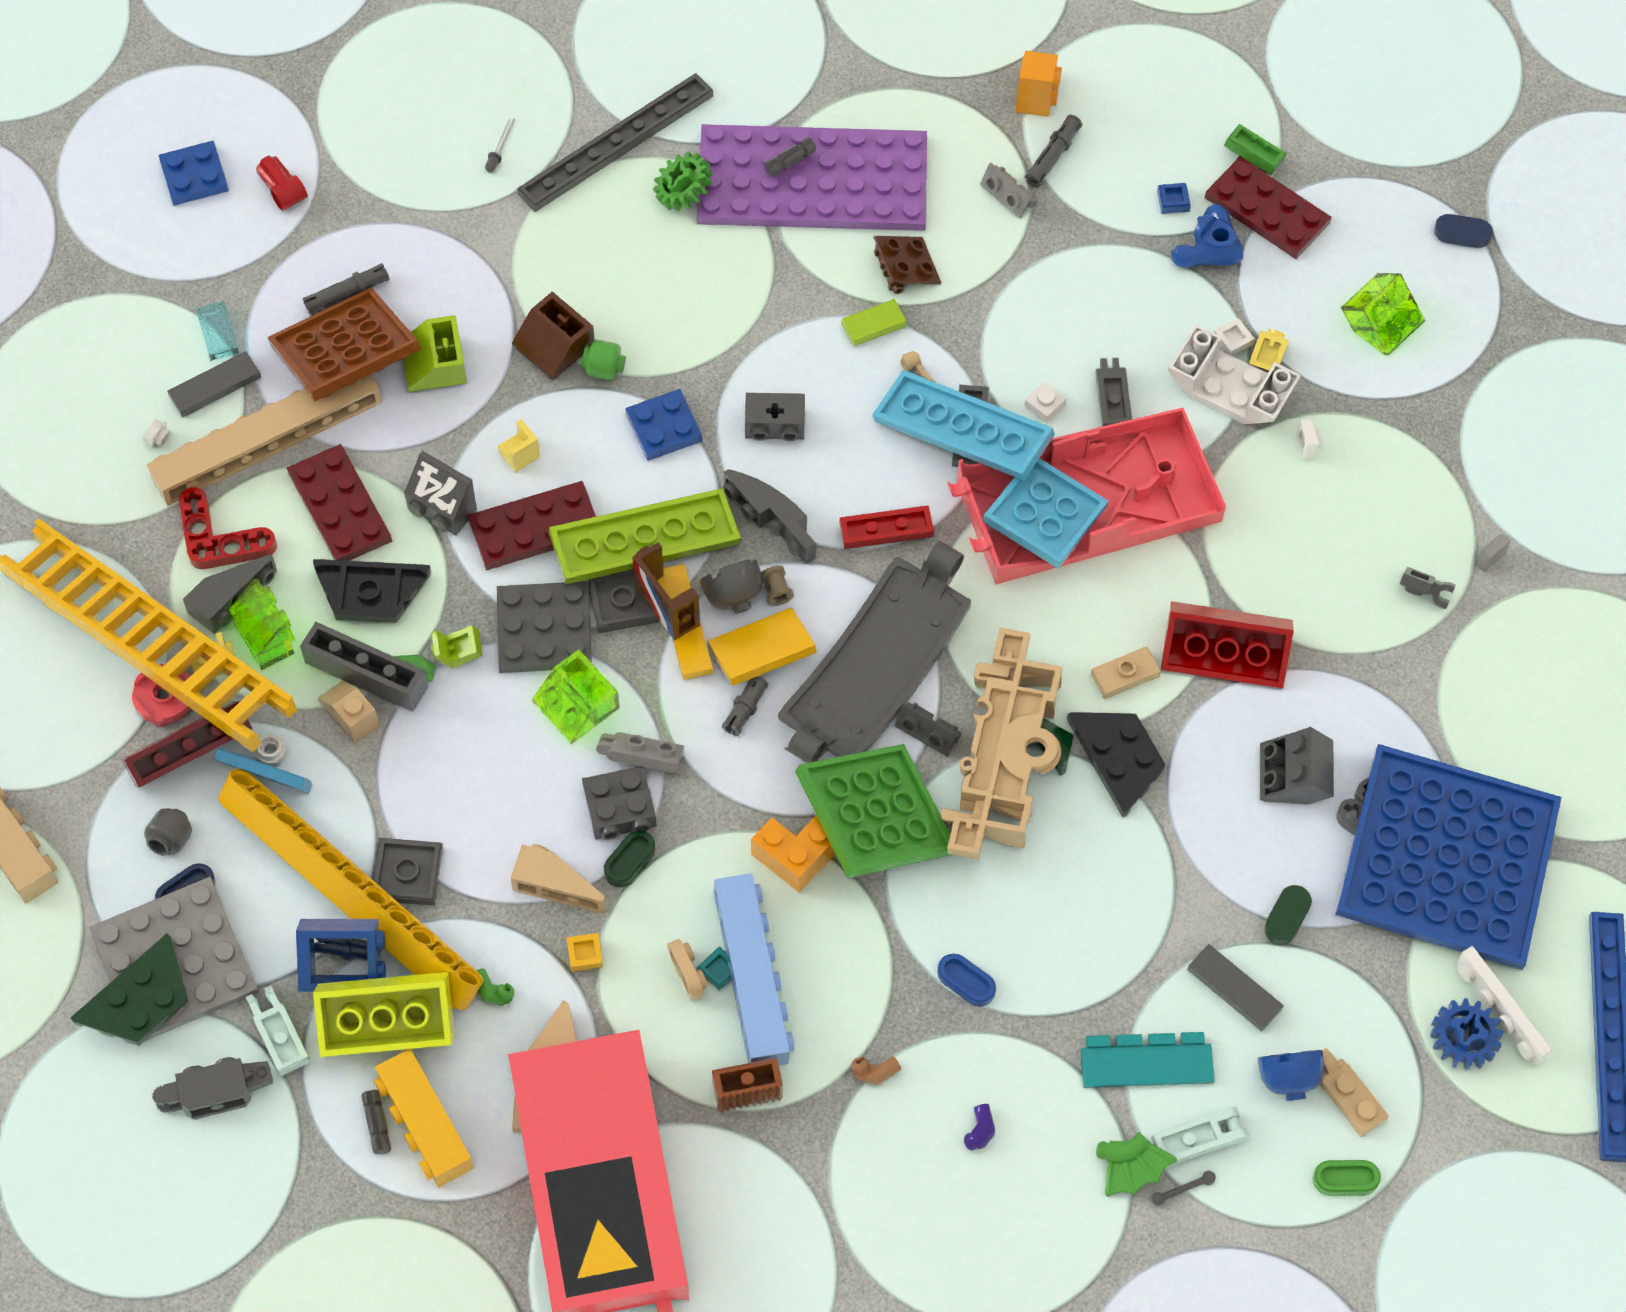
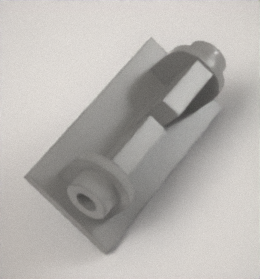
M990 162L980 185L1021 219L1027 207L1031 209L1037 204L1036 194L1030 192L1022 184L1017 185V180L1007 173L1003 166L998 167Z

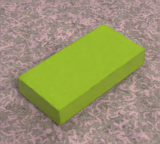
M895 299L841 319V325L853 347L904 328L907 324Z

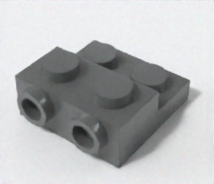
M639 766L582 778L595 839L611 840L617 838L620 834L637 832L638 830L647 832L651 828L657 827L655 810L644 767Z

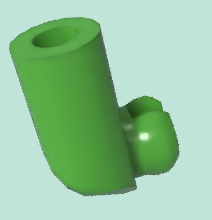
M421 655L394 656L425 670L427 682L434 679V664Z
M485 969L476 970L483 978V983L478 990L483 1001L500 1006L512 1001L515 991L510 984L494 985L491 983Z

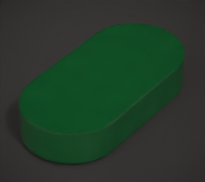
M638 830L629 833L606 860L604 876L610 885L614 887L629 885L655 854V841L648 832Z
M1291 885L1281 892L1264 927L1265 934L1271 942L1284 945L1290 943L1295 938L1312 903L1311 895L1304 887Z

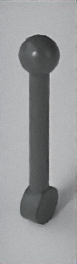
M1208 1170L1203 1173L1201 1178L1165 1193H1154L1152 1202L1157 1206L1162 1205L1165 1199L1201 1184L1212 1185L1216 1179L1215 1173Z

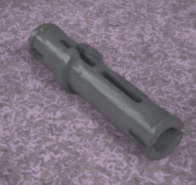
M1067 115L1061 127L1051 134L1048 145L1024 176L1025 181L1032 187H1040L1061 154L1071 147L1073 137L1083 125L1077 116Z
M380 263L361 273H358V271L352 273V277L303 297L302 300L309 315H312L350 296L389 281L390 278L383 263Z

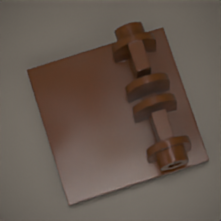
M873 237L876 243L874 254L878 257L880 268L883 270V276L887 278L888 288L894 294L902 293L906 284L942 283L923 237Z

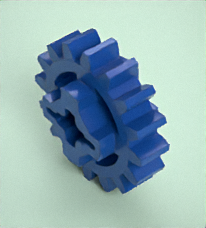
M1464 998L1461 1006H1459L1455 1000H1452L1448 1009L1444 1006L1440 1008L1438 1012L1439 1017L1435 1016L1431 1023L1435 1028L1432 1029L1430 1037L1438 1039L1434 1043L1433 1049H1442L1444 1051L1440 1058L1441 1060H1446L1448 1057L1452 1058V1067L1454 1068L1459 1062L1464 1063L1465 1070H1469L1474 1062L1480 1069L1483 1067L1485 1059L1491 1062L1496 1055L1495 1052H1498L1502 1046V1043L1498 1040L1502 1038L1504 1033L1502 1030L1495 1029L1499 1025L1500 1019H1491L1489 1016L1492 1009L1481 1010L1480 1001H1477L1474 1006H1470L1468 998ZM1469 1026V1037L1466 1042H1463L1465 1037L1464 1031Z

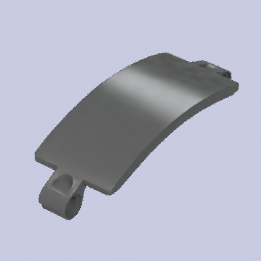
M938 541L929 553L927 560L923 561L921 570L900 557L893 559L844 633L778 713V719L796 730L788 747L784 748L786 751L802 761L810 763L818 761L827 751L840 757L865 752L872 747L899 714L902 704H906L922 683L971 607V600L949 587L964 560V554L942 541Z

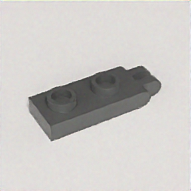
M1118 357L1112 358V368H1108L1107 358H1100V368H1096L1095 376L1101 426L1132 420L1126 368L1120 367Z

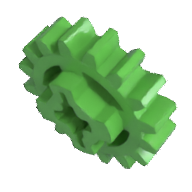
M687 151L683 158L680 154H677L674 162L671 160L666 161L668 165L666 169H659L662 175L654 179L658 185L653 188V191L657 194L655 197L668 210L674 208L676 211H680L682 205L689 209L692 201L700 202L698 197L700 194L706 195L708 193L704 188L705 186L712 185L709 177L713 175V172L710 169V164L698 153L692 155Z

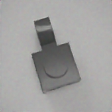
M1410 567L1406 568L1400 581V585L1405 586V590L1411 594L1418 596L1432 594L1435 604L1444 609L1447 608L1449 600L1443 599L1440 596V592L1446 590L1453 593L1456 584L1451 582L1435 580L1436 577Z

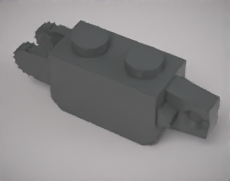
M226 1057L219 1059L213 1065L205 1067L196 1065L185 1068L182 1073L175 1074V1082L156 1087L152 1093V1098L161 1112L169 1113V1111L174 1112L183 1109L186 1116L196 1120L246 1107L251 1100L250 1093L273 1084V1078L268 1061L243 1064L241 1058Z

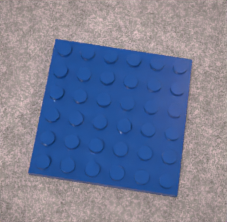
M1378 744L1375 749L1335 915L1459 952H1463L1473 946L1483 959L1523 970L1527 962L1562 797Z

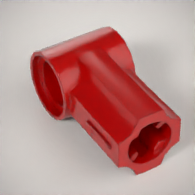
M268 155L260 160L259 165L256 167L257 174L270 189L271 196L281 211L308 198L307 191L301 180L296 175L292 176L277 156L272 157Z

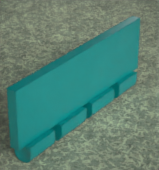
M1181 1032V1045H1176L1175 1033L1148 1034V1046H1143L1142 1034L1115 1035L1116 1047H1111L1110 1035L1086 1036V1048H1081L1080 1050L1083 1088L1214 1083L1211 1043L1205 1044L1204 1032Z

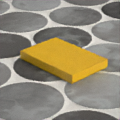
M792 607L707 640L709 649L732 686L817 653L815 643Z

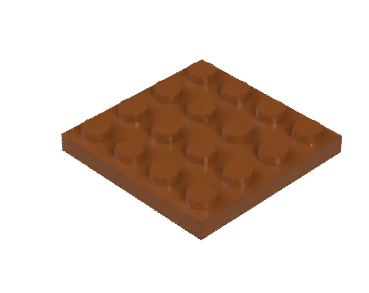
M372 287L267 337L272 349L314 401L326 398L333 392L347 385L355 384L358 380L374 372H379L386 366L401 359H406L411 354L421 350L418 340Z

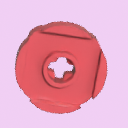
M186 670L178 676L183 682L190 677ZM143 673L136 677L132 702L136 711L143 719L153 722L158 727H164L169 723L180 720L191 710L189 706L170 693L169 697L158 699V691L163 689L166 692V690Z

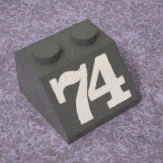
M422 451L418 456L404 491L407 508L416 517L421 518L423 516L430 520L440 531H448L456 536L468 522V515L477 511L472 479Z

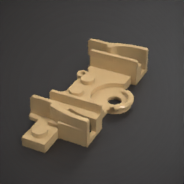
M1000 628L993 654V663L980 662L975 667V686L985 688L984 695L977 699V707L987 709V713L984 715H973L976 730L971 747V757H963L960 760V772L965 776L961 788L960 810L971 811L973 814L942 809L941 820L944 821L945 825L952 826L947 847L948 854L979 859L984 837L1005 845L1025 848L1026 827L1033 813V796L1026 795L1031 769L1034 772L1044 774L1055 768L1060 760L1061 746L1058 739L1048 730L1041 728L1044 717L1053 719L1055 716L1058 689L1062 685V666L1026 660L1030 642V633ZM1026 687H1050L1051 690L1049 692ZM1032 742H1040L1044 745L1045 752L1039 757H1032L1027 753V746ZM992 809L1004 816L1021 821L1020 826L990 821Z

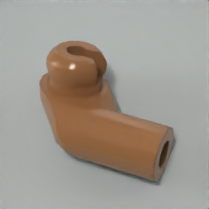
M894 1056L878 1066L869 1063L864 1057H857L851 1063L852 1074L857 1080L875 1085L882 1083L901 1070V1066Z

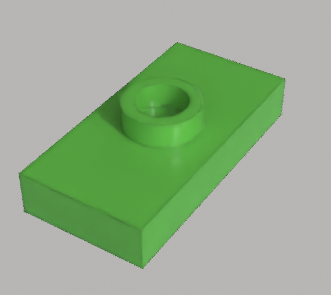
M1238 124L1224 144L1225 147L1270 175L1274 173L1287 154L1241 124Z

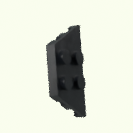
M313 559L314 569L335 620L397 623L431 575V566L423 564Z
M1069 713L1067 715L1068 723L1122 818L1126 817L1140 797L1142 798L1147 792L1150 784L1164 771L1166 764L1136 713Z

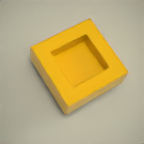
M599 933L566 937L571 972L603 967Z

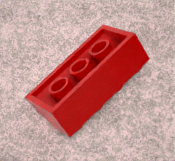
M1171 601L1161 670L1283 689L1294 632L1293 620Z

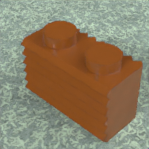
M777 1058L712 1070L714 1094L718 1111L721 1113L724 1109L729 1111L730 1108L734 1110L737 1107L742 1109L743 1106L748 1108L750 1104L753 1106L756 1103L761 1105L763 1102L768 1103L769 1100L774 1102L776 1099L781 1101L783 1098V1083Z

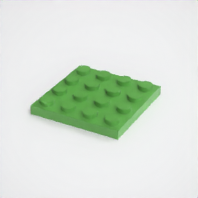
M904 744L800 764L795 770L847 878L953 855L947 852L950 832L944 821L941 820V815Z

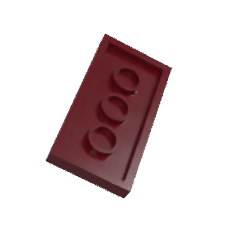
M1241 156L1205 193V199L1213 204L1222 205L1229 215L1295 259L1330 224L1332 218Z
M342 444L286 468L291 481L334 560L350 561L393 542L390 532Z
M582 480L469 514L468 521L487 571L553 551L549 527L596 517Z

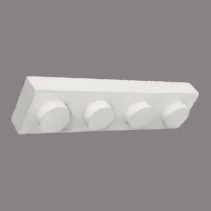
M1471 946L1464 950L1456 963L1460 976L1464 981L1472 984L1477 991V996L1482 1005L1486 1008H1491L1495 1016L1500 1019L1499 1027L1504 1033L1511 1035L1517 1043V1049L1521 1056L1527 1061L1530 1060L1534 1067L1545 1062L1552 1051L1551 1047L1475 948Z

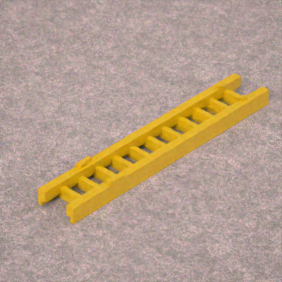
M39 518L34 522L36 527L32 530L35 539L41 543L20 563L15 562L6 554L0 555V571L43 601L44 605L52 611L68 619L251 752L261 745L259 736L243 725V723L265 702L288 719L297 711L291 695ZM54 553L61 557L41 577L38 578L32 574L34 570ZM76 568L82 572L60 593L52 588L72 569ZM95 582L103 587L81 607L73 603L75 599ZM115 597L123 601L102 622L94 618ZM135 612H139L144 616L123 637L114 632ZM157 626L165 631L143 652L135 647ZM178 641L185 645L163 667L156 662ZM200 656L207 661L185 682L178 678ZM221 672L229 676L207 697L199 693ZM243 687L250 691L229 713L221 709Z

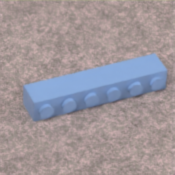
M752 873L714 879L713 894L726 954L730 957L731 964L728 962L729 970L731 969V982L748 1063L777 1058L778 1065L788 1064L790 1052L794 1051V1041L792 1033L786 1032L784 1021H788V1014L785 1002H779L777 993L781 991V980L779 972H773L771 962L775 961L773 943H767L765 932H769L766 913H761L759 903L763 902L760 884H754Z

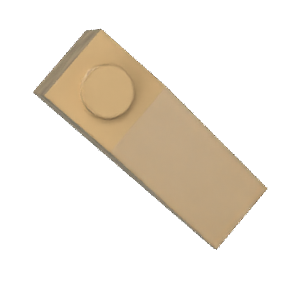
M522 844L511 875L513 891L605 914V896L546 847L537 844L531 846Z

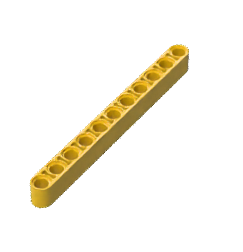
M232 769L218 795V801L224 808L349 918L379 919V930H384L385 932L384 948L414 975L449 972L452 1007L458 1010H466L470 1007L483 983V978L479 972L252 774L242 769Z

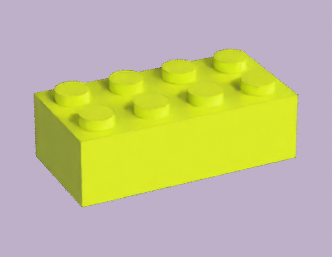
M449 972L321 983L313 991L320 1057L452 1045L454 1041L455 1027Z

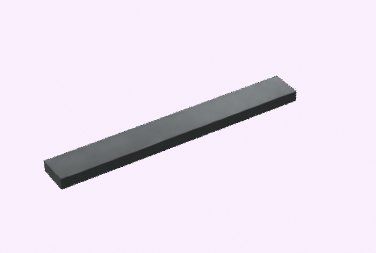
M697 73L691 75L518 187V195L534 212H537L714 96L713 89Z

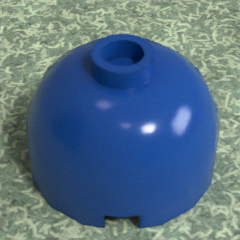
M1322 1050L1257 1057L1263 1083L1274 1094L1286 1095V1101L1306 1099L1305 1092L1316 1089L1324 1075Z

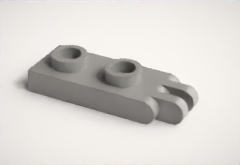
M617 732L615 735L602 734L596 751L599 754L607 755V758L611 761L677 774L684 755V745Z

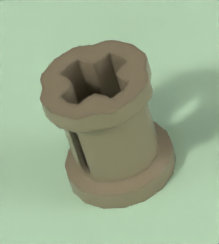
M772 566L761 572L763 584H765L768 592L767 601L769 605L779 606L789 602L794 597L793 590L788 588L785 579L786 572L783 566Z

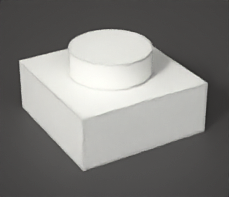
M1239 318L1214 330L1215 334L1222 337L1220 347L1231 356L1254 344L1255 338Z
M1044 381L1025 399L1024 406L1047 423L1066 405L1067 398Z
M1312 419L1300 420L1296 437L1303 461L1315 459L1317 449L1321 447L1319 429L1315 430Z

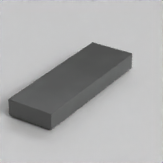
M244 351L169 389L167 392L183 418L261 378V375L248 353Z
M1210 944L1188 965L1187 970L1261 1032L1284 1007L1282 1003Z

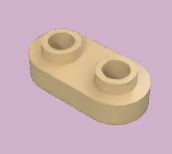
M680 939L667 943L672 962L691 1001L705 996L703 989L708 988L707 981L701 969L696 971L691 962L695 960L689 943L683 944Z

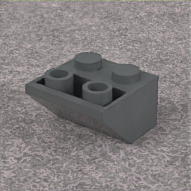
M1308 727L1260 743V800L1264 802L1312 804L1334 797L1333 739L1312 727Z

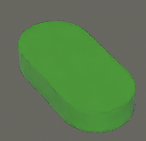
M1367 1160L1323 1161L1316 1167L1313 1174L1315 1188L1326 1196L1369 1195L1377 1189L1381 1180L1378 1167Z

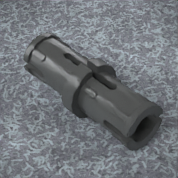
M758 676L750 679L742 694L734 699V707L722 724V728L730 734L733 729L732 735L739 736L749 716L754 715L757 711L756 705L769 686L768 682L762 677L759 678L758 682H756Z

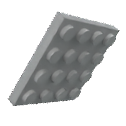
M211 877L88 927L110 982L166 933L171 937L189 1002L145 1041L243 1000L251 994L259 993Z

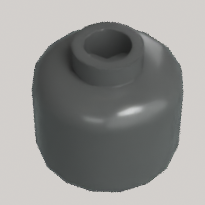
M170 808L160 809L145 828L144 836L147 846L151 851L161 856L175 855L183 848L191 836L192 827L187 815L183 811Z

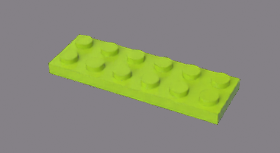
M723 488L549 527V536L565 584L633 569L632 557L641 548L652 546L657 542L662 546L663 562L740 545L741 536Z

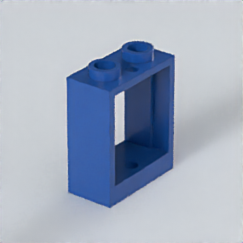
M300 919L296 929L298 992H313L316 986L321 983L385 978L386 962L380 961V950H384L385 932L384 930H379V919ZM314 938L367 939L368 975H316Z

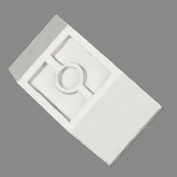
M1195 324L1168 367V371L1192 400L1242 424L1274 422L1301 375L1275 362L1270 371L1266 373L1220 351L1219 346L1222 337Z

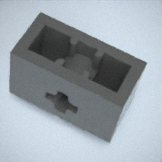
M746 393V439L757 441L766 439L804 440L805 394Z

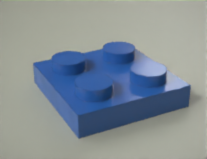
M214 140L158 155L173 206L229 191Z
M681 389L625 408V414L647 461L702 442V434Z

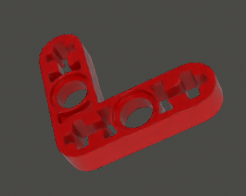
M190 487L185 489L179 496L187 554L191 565L195 568L209 569L251 561L269 554L272 555L276 551L277 542L275 535L266 527L214 536L209 504L205 492L200 488ZM191 499H197L198 513H193L190 505ZM195 523L206 525L205 530L199 534L190 532L191 526ZM265 538L266 546L260 547L259 539ZM244 541H249L250 550H247ZM229 543H238L240 545L239 551L234 554L226 553L224 548ZM214 547H218L220 555L216 556ZM200 550H205L204 558H199Z

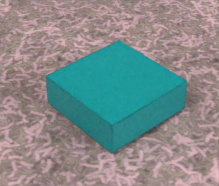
M719 946L697 967V971L701 969L705 978L720 991L731 981V969L729 970L728 962L731 964L730 957Z

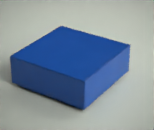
M1186 183L1158 185L1157 193L1161 214L1190 212L1191 205Z

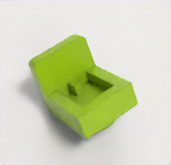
M473 625L449 635H444L438 630L431 633L433 641L431 651L434 658L451 669L483 656L479 629Z

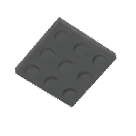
M588 581L571 584L562 582L497 586L499 673L592 668Z

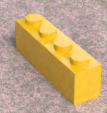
M407 1049L375 1066L378 1078L373 1081L381 1097L383 1098L388 1095L393 1105L388 1108L396 1124L403 1123L408 1131L403 1136L411 1152L413 1153L418 1150L423 1161L419 1162V1166L427 1181L433 1178L439 1188L474 1169L468 1151L412 1050Z

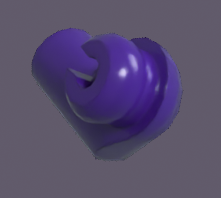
M980 1104L974 1107L977 1125L971 1133H967L964 1136V1144L970 1151H974L977 1148L979 1150L985 1148L995 1135V1126L989 1104Z

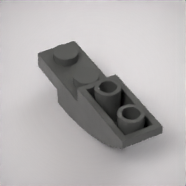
M730 469L724 471V492L731 501L735 500L741 506V511L748 521H754L759 528L769 524L773 533L776 536L781 535L787 542V547L792 555L795 557L799 556L805 564L816 558V543L806 532L807 515L794 502L774 487L757 478Z

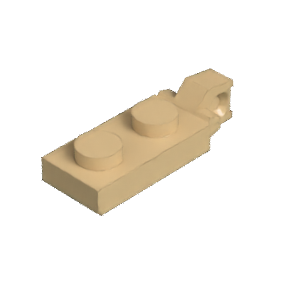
M1327 1048L1323 1049L1324 1075L1320 1086L1359 1136L1362 1137L1386 1121L1389 1115L1350 1065L1346 1064L1343 1059L1337 1061Z

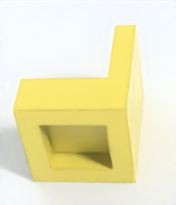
M522 419L516 422L518 434L498 445L499 453L515 473L540 458L538 439Z

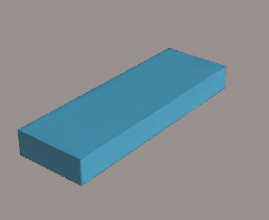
M222 748L217 750L214 758L226 765L245 770L309 793L312 786L311 781L304 777Z

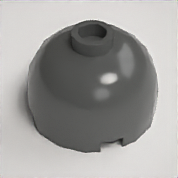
M749 559L719 569L720 573L714 579H712L710 573L700 580L707 600L714 607L721 610L733 609L735 614L752 608L750 602L758 598L763 584L761 570L756 559L752 562Z

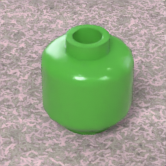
M595 339L591 345L586 344L581 367L585 368L586 374L590 377L612 381L616 377L617 372L623 373L626 356L621 355L619 344Z

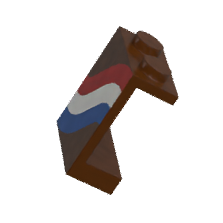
M657 542L652 546L641 548L632 557L635 587L675 641L700 626L699 596L693 588H690L675 598L670 599L657 581L664 576L662 546Z

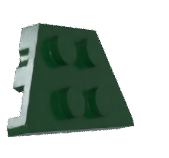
M166 933L70 1017L72 1022L77 1026L81 1027L83 1025L98 1030L101 1034L119 1037L125 1042L140 1046L183 1008L189 1000L183 984L174 945L169 934Z

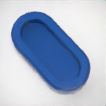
M948 954L940 960L937 974L941 983L973 1006L982 1007L992 1002L995 997L996 984L990 975L959 954Z

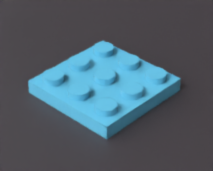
M1039 458L1025 481L1016 477L1013 478L984 514L983 522L1059 569L1105 511L1109 501Z

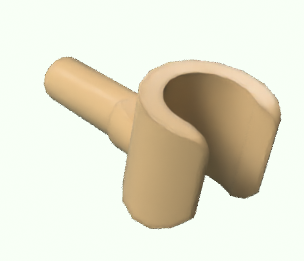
M911 351L902 355L900 363L905 371L915 369L921 377L935 382L925 371L917 352Z

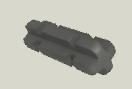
M807 137L799 142L800 145L795 144L779 153L777 159L776 157L769 159L765 162V170L770 176L774 177L782 172V168L786 170L803 160L804 155L808 157L815 153L816 145L812 139Z
M365 1091L361 1097L369 1134L372 1138L373 1152L375 1154L387 1153L391 1150V1145L387 1135L388 1131L379 1091Z

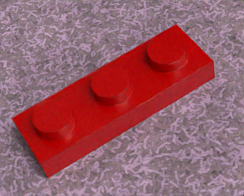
M929 505L839 517L844 549L934 537Z

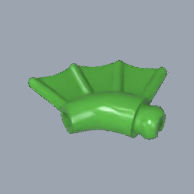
M1140 1132L1128 1141L1111 1140L1109 1143L1101 1141L1096 1149V1156L1099 1159H1106L1108 1162L1105 1195L1107 1197L1119 1192L1135 1195L1142 1186L1153 1182L1159 1183L1165 1168L1177 1162L1175 1156L1151 1144Z

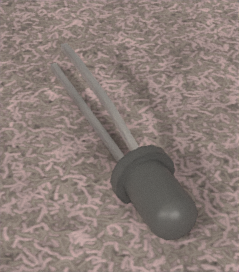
M509 118L495 152L488 154V160L485 165L487 172H494L497 164L501 162L502 157L499 153L515 118H513L500 148L499 145L511 118Z

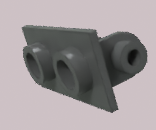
M909 702L907 704L903 703L895 727L948 757L953 742L957 743L962 733L958 731V727L949 724L941 718L937 721L932 720L934 714L918 706L916 702L913 704Z

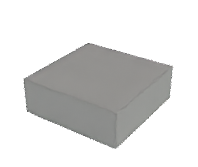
M1504 534L1497 536L1481 550L1476 566L1485 572L1505 555L1511 540Z

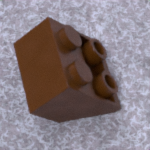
M552 291L531 308L512 341V346L551 380H554L583 356L586 344L591 345L593 340H595L594 328L591 323Z

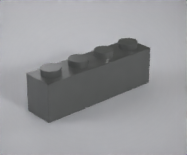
M316 621L300 645L306 664L412 712L428 688L425 670Z

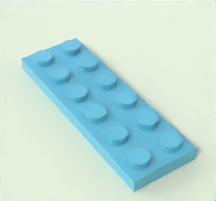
M902 370L872 414L875 422L1024 481L1055 435L1053 428L905 370Z

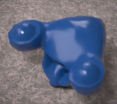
M1219 204L1210 205L1203 216L1197 218L1198 222L1194 230L1195 246L1187 244L1177 245L1171 251V260L1176 266L1181 268H1191L1198 265H1233L1242 261L1244 252L1240 239L1231 223L1228 211Z

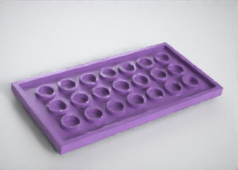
M701 124L700 156L710 164L713 175L709 177L712 185L705 186L704 188L708 193L698 196L700 202L697 203V224L926 230L927 131ZM807 137L812 139L816 145L815 153L808 157L804 155L803 160L786 170L782 168V172L774 177L770 176L765 170V162L773 157L777 159L779 153L795 144L800 145L799 142Z

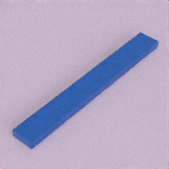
M1591 912L1589 915L1600 1160L1626 1162V953L1624 914Z

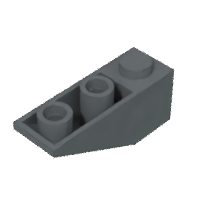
M269 554L204 578L183 598L187 613L214 634L221 627H226L233 619L234 614L242 606H247L253 600L255 593L263 585H268L274 579L277 568L273 556Z

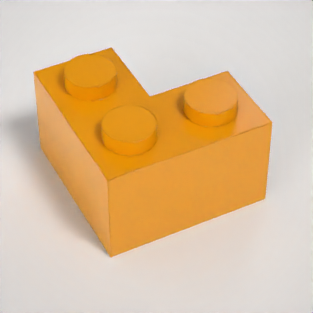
M1025 50L1019 76L1015 112L1049 117L1050 106H1056L1058 87L1062 73V67H1057L1058 55Z
M817 815L797 836L771 817L751 839V855L799 893L835 855Z

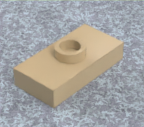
M1147 646L1094 667L1091 671V675L1104 699L1160 677L1161 673Z

